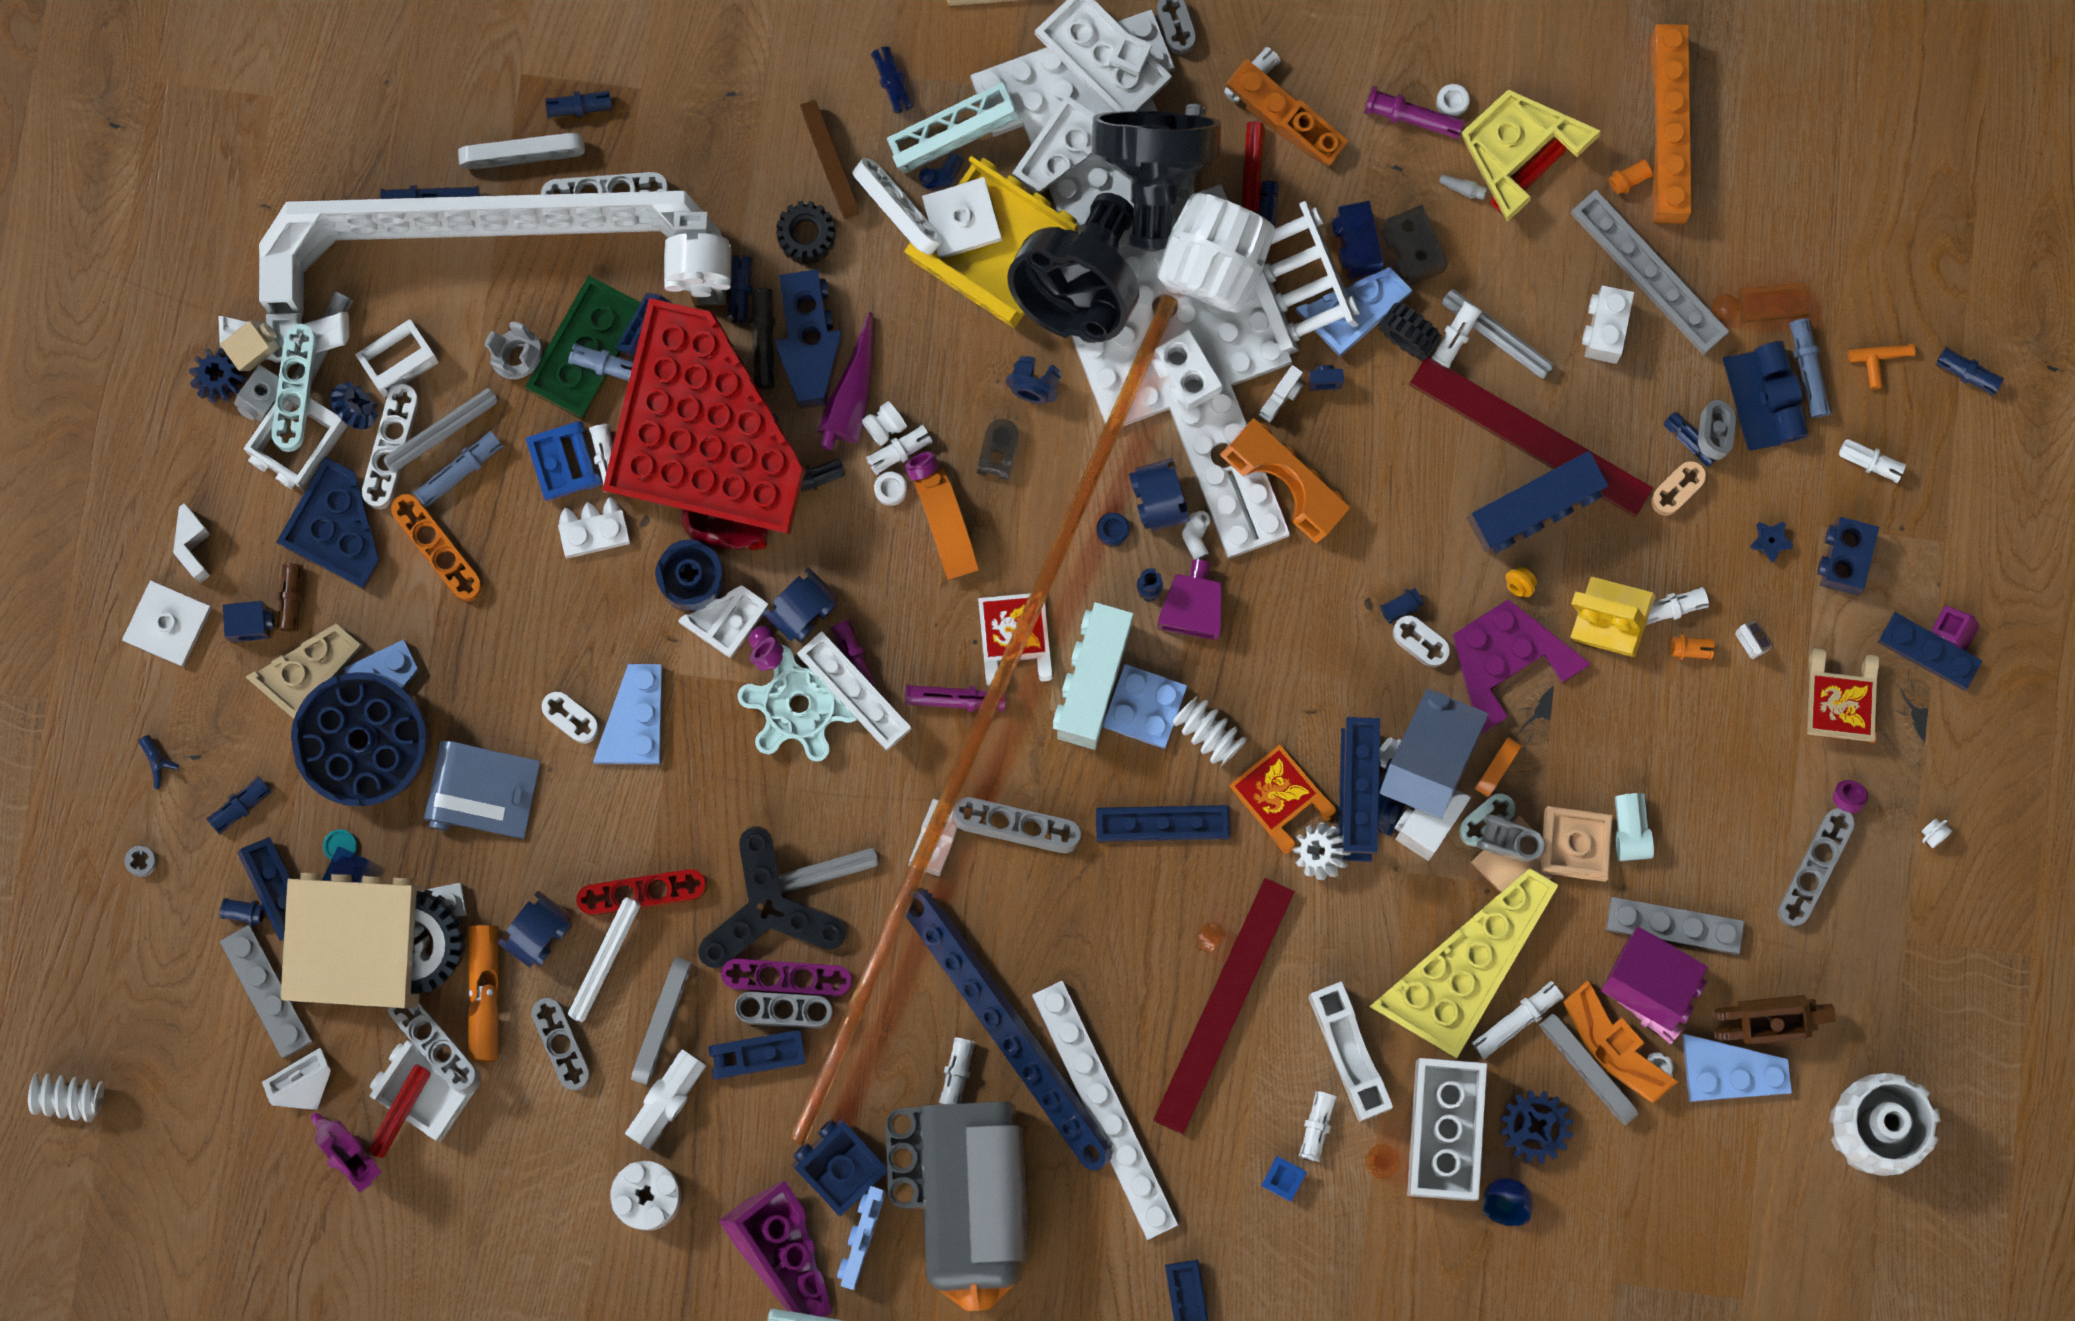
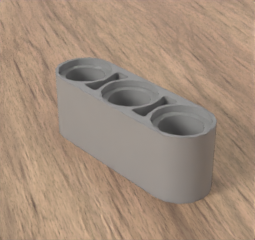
M746 992L740 995L735 1002L737 1016L741 1021L749 1025L822 1029L831 1023L834 1016L833 1008L829 1001L820 996ZM748 1000H756L760 1004L759 1012L754 1017H746L742 1013V1006ZM781 1002H789L793 1005V1014L787 1019L776 1017L775 1010ZM815 1004H822L827 1008L826 1017L821 1021H813L809 1018V1009Z

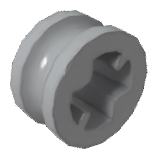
M135 846L126 853L125 866L133 875L146 877L155 870L157 865L156 856L148 847ZM138 853L141 856H144L145 853L149 856L145 861L148 866L143 870L139 866L137 870L132 866L136 862L134 856Z

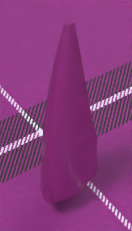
M871 312L867 313L851 359L826 403L817 432L824 434L820 445L823 449L833 450L836 439L850 443H858L863 427L861 420L865 418L873 366L874 338L873 313Z

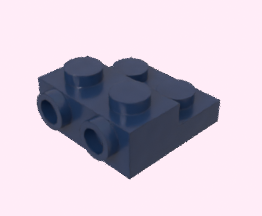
M841 1118L837 1122L833 1119L827 1121L817 1132L821 1137L811 1146L808 1142L803 1144L793 1154L796 1161L791 1164L839 1217L870 1189V1186H873L887 1173V1167Z

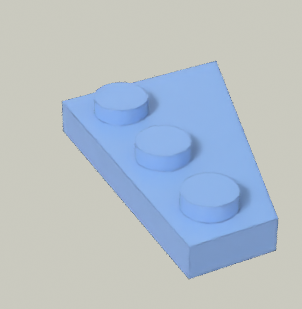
M628 664L594 757V764H660L661 664Z
M1687 1034L1682 1035L1689 1102L1792 1093L1788 1059Z
M870 1186L868 1194L865 1193L862 1196L858 1212L862 1213L858 1227L853 1225L847 1245L852 1246L849 1259H842L837 1278L842 1279V1287L851 1290L856 1289L886 1193L884 1190Z

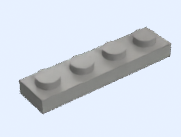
M1611 897L1605 931L1630 936L1635 928L1639 926L1668 943L1738 955L1740 953L1744 921Z
M248 925L219 941L281 1058L285 1059L312 1044L313 1040L292 1001L281 1000L282 982L252 926Z

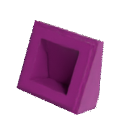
M1945 605L1931 632L1967 651L1979 629V623L1973 615Z

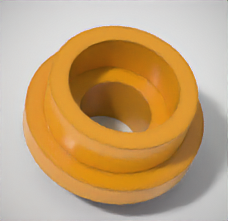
M1518 566L1516 569L1509 570L1505 575L1507 587L1514 595L1530 597L1535 592L1537 579L1528 569Z

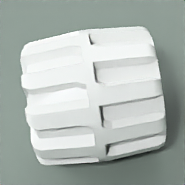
M1193 193L1171 231L1158 270V279L1167 287L1175 289L1185 296L1195 297L1201 303L1206 305L1212 304L1226 312L1238 313L1243 309L1262 273L1275 234V227L1262 216L1230 201L1206 193Z
M1890 1073L1868 1075L1851 1084L1840 1095L1841 1097L1837 1105L1831 1110L1829 1122L1833 1124L1834 1136L1831 1138L1835 1150H1840L1847 1158L1848 1165L1859 1171L1881 1176L1901 1174L1916 1167L1934 1149L1938 1138L1935 1136L1936 1125L1941 1121L1939 1109L1932 1108L1928 1100L1930 1092L1922 1084L1910 1082L1906 1079V1076ZM1884 1119L1888 1124V1129L1884 1125Z

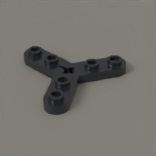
M761 826L747 828L740 837L739 848L748 902L700 942L698 954L701 962L707 967L720 968L769 929L824 949L839 947L846 937L844 922L835 915L782 896L771 833ZM767 900L773 901L772 907L784 913V916L780 917L778 914L769 913L767 918L761 916L762 910L757 908L759 903L765 904Z

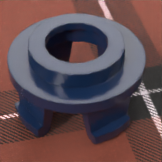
M1020 356L1013 366L1012 374H1009L1005 381L1006 385L1011 388V392L1017 397L1035 404L1054 402L1058 396L1056 390L1059 378H1062L1061 370L1051 365L1046 374L1039 380L1033 377L1035 358Z

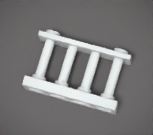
M1306 201L1299 203L1304 216L1275 228L1271 245L1309 228L1316 246L1273 265L1269 263L1264 264L1262 273L1255 284L1280 350L1284 354L1289 353V355L1299 351L1296 342L1300 340V336L1345 317L1347 323L1352 327L1359 325L1356 315L1360 314L1358 305L1353 296H1347L1321 232L1320 226L1324 225L1322 216L1317 207L1312 208ZM1316 259H1322L1328 274L1327 276L1284 295L1281 292L1276 293L1272 282L1277 281L1276 277ZM1333 287L1340 305L1295 325L1293 322L1288 323L1284 312L1288 311L1289 306Z

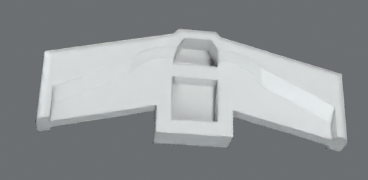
M348 312L337 313L304 324L311 328L316 336V353L343 346L349 339ZM302 313L266 314V323L276 333L277 338L275 341L280 346L278 350L266 359L272 360L274 363H281L286 331L295 324H302ZM219 316L220 344L244 326L247 321ZM300 333L299 338H293V341L298 346L297 356L305 357L301 353V345L309 340L305 337L304 333Z

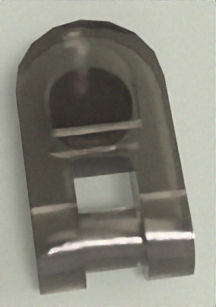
M997 419L988 426L976 474L986 476L987 473L999 475V479L1009 481L1018 444V430L1012 421ZM992 452L1004 454L1002 463L990 460Z

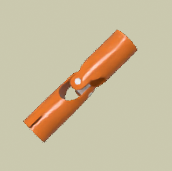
M493 925L468 927L469 999L471 1001L468 1014V1058L471 1062L499 1061V1014L497 1005L499 927ZM481 973L486 976L489 984L478 986V979Z

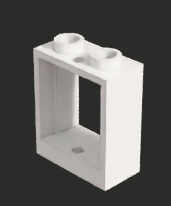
M295 395L287 397L283 403L284 410L290 412L292 407L298 409L301 405V399ZM310 397L307 416L329 430L298 475L262 452L272 438L271 432L275 403L243 448L250 456L248 462L263 472L267 468L276 472L278 475L275 479L290 489L294 485L302 490L306 488L324 458L327 457L348 426L335 413Z

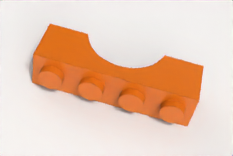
M1254 418L1219 454L1243 477L1256 472H1265L1280 478L1289 487L1294 498L1295 511L1292 522L1314 543H1318L1351 508L1345 503L1343 496L1339 492L1330 489L1321 481L1319 474L1315 470L1306 467L1296 458L1295 452L1290 447L1282 445L1265 424L1256 421Z

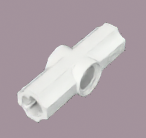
M681 1050L664 1077L659 1078L650 1089L643 1102L645 1105L625 1134L650 1150L668 1122H672L688 1099L687 1094L706 1068V1065L684 1050Z

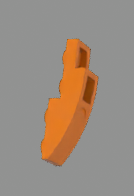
M1248 59L1241 63L1225 84L1230 91L1247 104L1245 108L1291 144L1327 167L1331 165L1348 142L1344 136L1301 99L1296 101Z

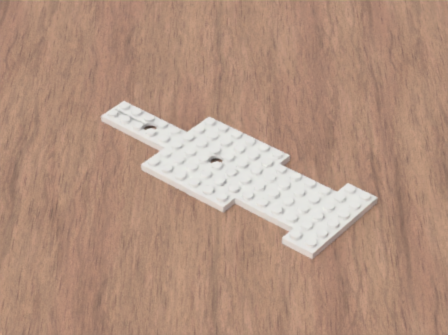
M1152 10L1117 22L1129 35L1151 43L1152 48L1149 54L1168 73L1174 71L1173 62ZM1048 47L970 75L976 94L1004 82L1019 114V119L992 131L993 137L1024 126L1029 142L1032 145L1066 95L1096 115L1113 112ZM999 93L990 97L985 110L1004 102L1002 94ZM1153 99L1140 111H1157ZM1094 153L1048 187L1056 211L1060 213L1061 210H1065L1078 220L1076 223L1078 228L1080 225L1085 224L1090 215L1092 202L1101 193L1117 194L1126 199L1134 208V203L1130 201L1131 180ZM1221 184L1198 192L1227 200ZM1179 194L1176 198V204L1173 205L1172 229L1189 199L1180 198ZM1132 224L1130 229L1125 231L1121 237L1118 253L1132 268L1139 284V299L1125 327L1116 337L1104 342L1087 343L1080 337L1071 335L1106 428L1110 432L1170 410L1227 558L1230 559L1290 536V533L1266 473L1256 472L1243 477L1232 466L1221 468L1215 465L1211 460V451L1219 444H1229L1247 425L1232 386L1291 365L1292 361L1289 353L1284 354L1281 352L1255 286L1243 309L1238 313L1223 311L1212 304L1206 305L1195 297L1185 296L1177 290L1167 287L1158 279V270L1165 249L1153 252L1130 246L1129 233L1133 230ZM1162 295L1173 297L1178 305L1175 315L1167 319L1155 315L1152 310L1153 301L1157 297H1162ZM1190 330L1221 382L1222 390L1219 395L1186 412L1183 405L1177 406L1169 393V389L1172 386L1166 376L1160 378L1152 361L1155 360V348ZM1178 352L1168 356V360L1174 365H1181L1186 361L1185 356ZM1190 380L1184 385L1185 389L1190 393H1197L1203 388L1196 380Z

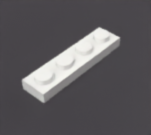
M822 631L797 653L801 660L886 751L890 750L912 730L911 726Z

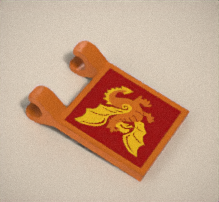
M1280 744L1229 785V788L1271 836L1284 854H1289L1295 848V843L1282 828L1307 807L1313 804L1325 821H1329L1336 815V809L1333 804L1318 790Z

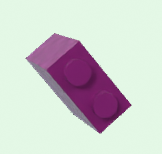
M1637 926L1627 939L1601 991L1667 1030L1672 1031L1679 1021L1685 1024L1691 1015L1694 1006L1689 1003L1692 997L1698 998L1707 983L1703 976L1708 966Z

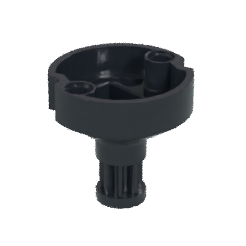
M1117 111L1093 116L1092 153L1100 156L1102 160L1131 180L1130 201L1134 203L1133 230L1129 233L1130 246L1153 252L1166 248L1172 231L1173 205L1176 204L1178 182L1207 165L1211 160L1220 157L1221 122L1219 120L1201 115H1185L1164 111Z
M1101 193L1092 202L1090 215L1085 224L1080 225L1077 231L1064 230L1060 227H1048L1031 233L1024 240L1009 267L1007 281L1015 302L1029 318L1058 336L1067 338L1070 335H1074L1087 343L1108 341L1116 337L1123 330L1139 299L1137 278L1130 265L1118 253L1121 237L1133 224V206L1117 194Z

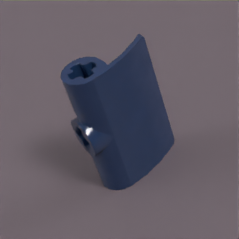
M1783 341L1764 344L1757 347L1754 352L1723 357V364L1749 451L1779 446L1810 436L1801 405L1803 399L1800 384L1796 374L1792 373Z

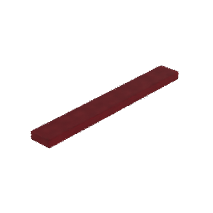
M1429 356L1423 360L1409 384L1416 390L1553 470L1590 451ZM1590 451L1608 484L1602 490L1604 496L1601 498L1636 518L1653 487Z
M1264 878L1153 1122L1184 1135L1295 891Z

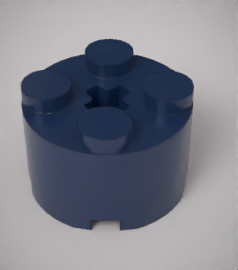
M1173 458L1137 467L1135 472L1129 473L1136 498L1142 497L1143 503L1137 505L1142 524L1145 529L1151 528L1152 532L1190 521L1180 479L1177 477Z
M681 540L673 543L665 550L656 565L655 575L659 589L666 601L675 609L695 612L706 608L708 604L715 599H720L725 584L723 567L717 554L701 542ZM693 570L696 575L692 582H688L686 579L687 571Z
M810 567L804 572L808 576L806 579L803 580L798 576L773 601L775 610L772 613L768 609L763 612V615L790 642L796 639L801 643L814 630V626L811 623L818 616L825 619L838 604L834 600L837 594Z
M539 890L534 894L539 900L535 904L528 901L507 928L506 932L510 935L507 942L502 938L498 942L499 946L529 968L534 964L541 967L552 952L548 946L556 937L561 940L572 926V923L568 921L571 914Z

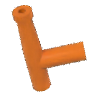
M1912 343L1907 346L1848 350L1849 363L1866 361L1870 389H1879L1883 387L1879 360L1908 355L1913 357L1915 356V345Z

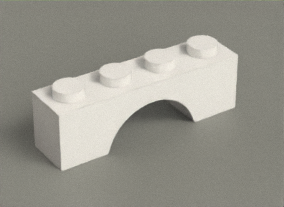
M1342 981L1311 993L1308 999L1358 1122L1391 1110L1393 1108L1381 1076L1368 1054L1357 1025L1355 1012Z

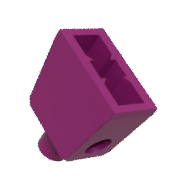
M1194 559L1191 562L1189 576L1175 575L1158 618L1157 629L1218 641L1221 624V583L1208 580L1211 568L1210 562Z

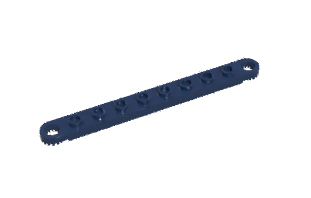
M916 888L906 893L902 899L904 915L1084 1167L1090 1170H1098L1108 1164L1112 1158L1111 1154H1113L1112 1150H1110L1112 1148L1111 1145L1107 1143L1109 1141L1105 1140L1104 1136L1098 1131L1099 1127L946 912L940 909L935 902V898H932L933 894L928 893L929 890H923V888ZM915 898L923 903L924 912L922 914L920 911L917 912L918 909H914L916 907L915 905L913 906ZM1093 1145L1098 1149L1100 1159L1096 1160L1095 1157L1092 1158L1093 1155H1089L1091 1152L1088 1151L1090 1149L1088 1146Z

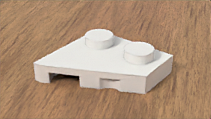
M741 585L728 592L726 596L715 599L706 608L695 611L688 616L687 614L679 619V623L732 659L763 616V612L769 608V604Z

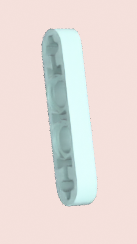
M295 324L289 327L284 336L271 433L277 447L286 452L295 451L302 445L306 427L317 340L311 328L304 324ZM300 333H304L305 337L309 339L308 342H303L301 345V353L303 356H307L306 359L297 356L298 346L293 341V338H299ZM297 363L302 364L305 367L304 376L298 380L290 379L287 373L289 367ZM291 395L298 396L301 399L300 407L294 412H288L283 408L284 400ZM282 417L291 420L290 428L296 435L295 438H290L288 443H285L283 438L280 437V433H286L288 425L286 420H281Z

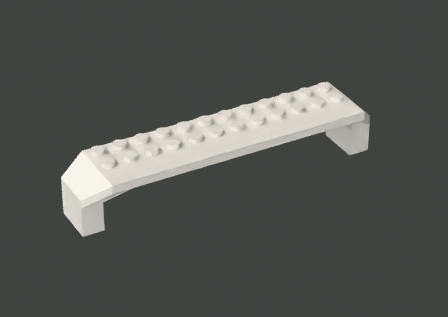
M685 191L286 202L259 243V302L268 314L302 313V317H304V272L336 240L661 231L669 238L673 236L674 212L703 211ZM708 217L707 234L722 236L721 231ZM711 290V296L694 297L691 295V291H689L694 306L726 305V290Z

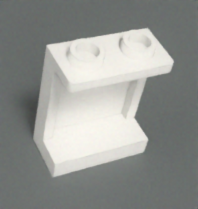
M407 1040L404 1045L399 1043L391 1053L389 1060L392 1063L386 1072L380 1071L370 1085V1089L373 1091L369 1097L390 1109L413 1066L417 1064L428 1069L431 1072V1076L407 1116L406 1121L441 1143L474 1092L464 1095L451 1088L417 1047ZM456 1072L461 1078L460 1082L465 1084L468 1079Z

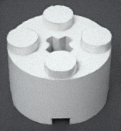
M698 233V239L687 240V234H679L666 239L664 249L665 290L673 292L687 290L691 291V295L694 297L711 296V290L730 289L731 248L729 240L722 236Z
M639 1161L626 1166L616 1176L611 1188V1204L618 1218L628 1226L644 1231L659 1229L671 1222L676 1217L682 1202L681 1188L674 1174L666 1167L651 1161ZM648 1187H651L650 1193L655 1195L654 1200L646 1201L645 1205H642V1198L638 1197L639 1192L646 1191Z

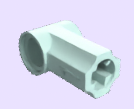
M1631 793L1616 796L1615 806L1618 831H1616L1615 841L1618 861L1653 859L1654 844L1651 829H1648L1645 795Z

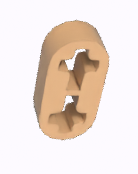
M1692 461L1680 465L1652 495L1651 504L1655 512L1663 516H1669L1677 512L1705 482L1706 474L1703 467L1697 462ZM1683 471L1688 474L1694 471L1697 474L1694 479L1697 484L1689 482L1682 488L1679 483L1685 477ZM1674 489L1678 493L1672 500L1674 506L1672 507L1669 504L1662 506L1660 504L1662 500L1660 493L1666 496Z

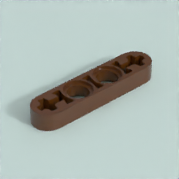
M813 99L800 104L803 117L843 219L858 215L857 204L816 100Z

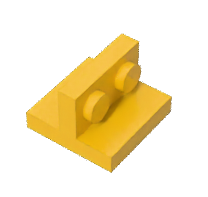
M1591 577L1585 594L1575 591L1571 604L1577 610L1578 616L1570 638L1574 642L1635 658L1656 596L1653 592Z

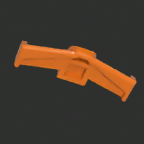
M1589 979L1563 1001L1589 1054L1603 1070L1651 1103L1659 1100L1679 1082L1636 1052L1645 1042L1624 1018H1620L1612 1025Z

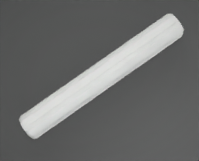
M628 897L623 899L568 1012L571 1018L580 1022L586 1019L639 911V902Z

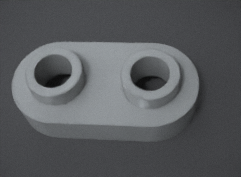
M1711 401L1702 410L1700 416L1698 446L1704 455L1714 460L1723 459L1733 448L1736 415L1734 410L1723 401Z

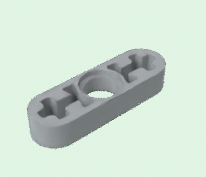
M540 999L532 1008V1019L557 1076L564 1087L574 1091L581 1090L589 1083L590 1070L563 1008L554 999ZM544 1005H547L550 1009L556 1008V1013L552 1015L555 1025L558 1026L562 1022L564 1028L555 1029L547 1036L544 1030L551 1029L546 1019H539V1015L543 1013L542 1007ZM558 1035H566L570 1039V1048L563 1054H557L552 1049V1041ZM574 1053L577 1054L578 1058L571 1059L573 1066L577 1070H583V1074L579 1076L580 1082L577 1084L572 1080H566L565 1076L570 1074L567 1064L563 1063L561 1066L558 1064V1060L568 1059Z

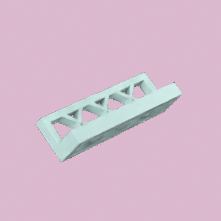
M1001 82L888 137L887 140L893 151L894 156L892 157L897 168L903 174H906L1020 117L1004 82ZM1001 93L1004 102L985 110L988 99ZM981 102L979 108L974 106ZM966 109L977 112L976 116L956 124L960 112ZM952 116L950 122L945 120ZM937 123L948 126L947 130L927 138L931 126ZM923 131L921 136L916 135V133ZM908 137L919 140L918 144L902 152L897 145L898 142Z

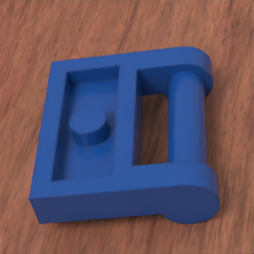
M574 422L525 438L545 501L581 490L592 489L602 484L600 475L595 473L583 434L586 431L583 422ZM571 438L583 476L574 480L561 442L562 439Z

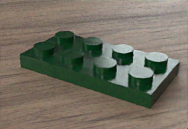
M588 275L542 355L539 364L526 383L525 389L583 420L608 375H596L595 370L569 364L570 352H574L572 346L574 343H577L580 346L600 352L604 349L610 351L612 356L619 357L621 353L615 350L641 302Z

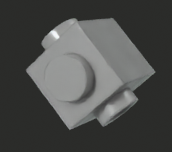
M259 364L236 397L234 405L238 407L237 410L250 420L256 419L262 422L276 402L279 377Z

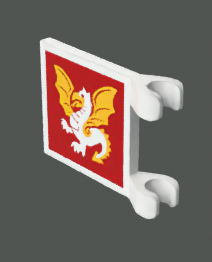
M1044 592L978 598L987 686L999 685L998 662L1037 658L1039 680L1042 682L1052 680Z

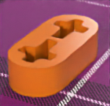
M1507 737L1476 785L1475 790L1489 798L1522 745Z

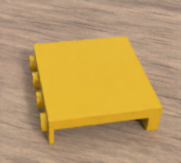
M971 156L969 158L971 167L958 185L983 177L986 179L1003 241L944 259L939 258L937 249L933 255H928L918 250L911 242L904 252L909 260L1015 329L1025 313L1011 295L1007 275L1009 267L1021 245L1031 233L1039 229L1060 227L1064 230L1077 231L1078 226L1076 223L1078 220L1065 210H1061L1058 213L1050 208L1051 202L1039 193L1035 192L1032 196L1024 191V184L1013 176L1009 175L1007 178H1004L998 174V168L987 159L982 158L981 161H978Z

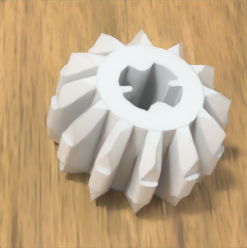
M1320 822L1317 828L1311 825L1306 827L1307 836L1301 834L1296 836L1302 844L1301 847L1293 849L1294 853L1301 854V857L1295 864L1299 867H1305V875L1311 877L1315 875L1317 879L1325 880L1327 875L1330 877L1339 876L1338 867L1346 868L1348 866L1346 861L1343 860V856H1348L1351 853H1343V835L1339 836L1341 830L1339 827L1332 826L1329 828L1327 823ZM1320 848H1325L1324 855H1319Z

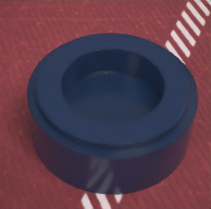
M1115 512L1103 515L1097 523L1096 532L1098 539L1109 547L1123 544L1129 536V523L1127 519Z

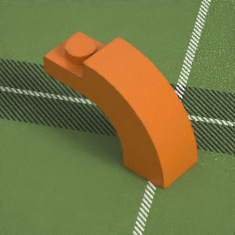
M944 467L937 469L934 473L923 479L913 480L947 580L978 571L972 545Z

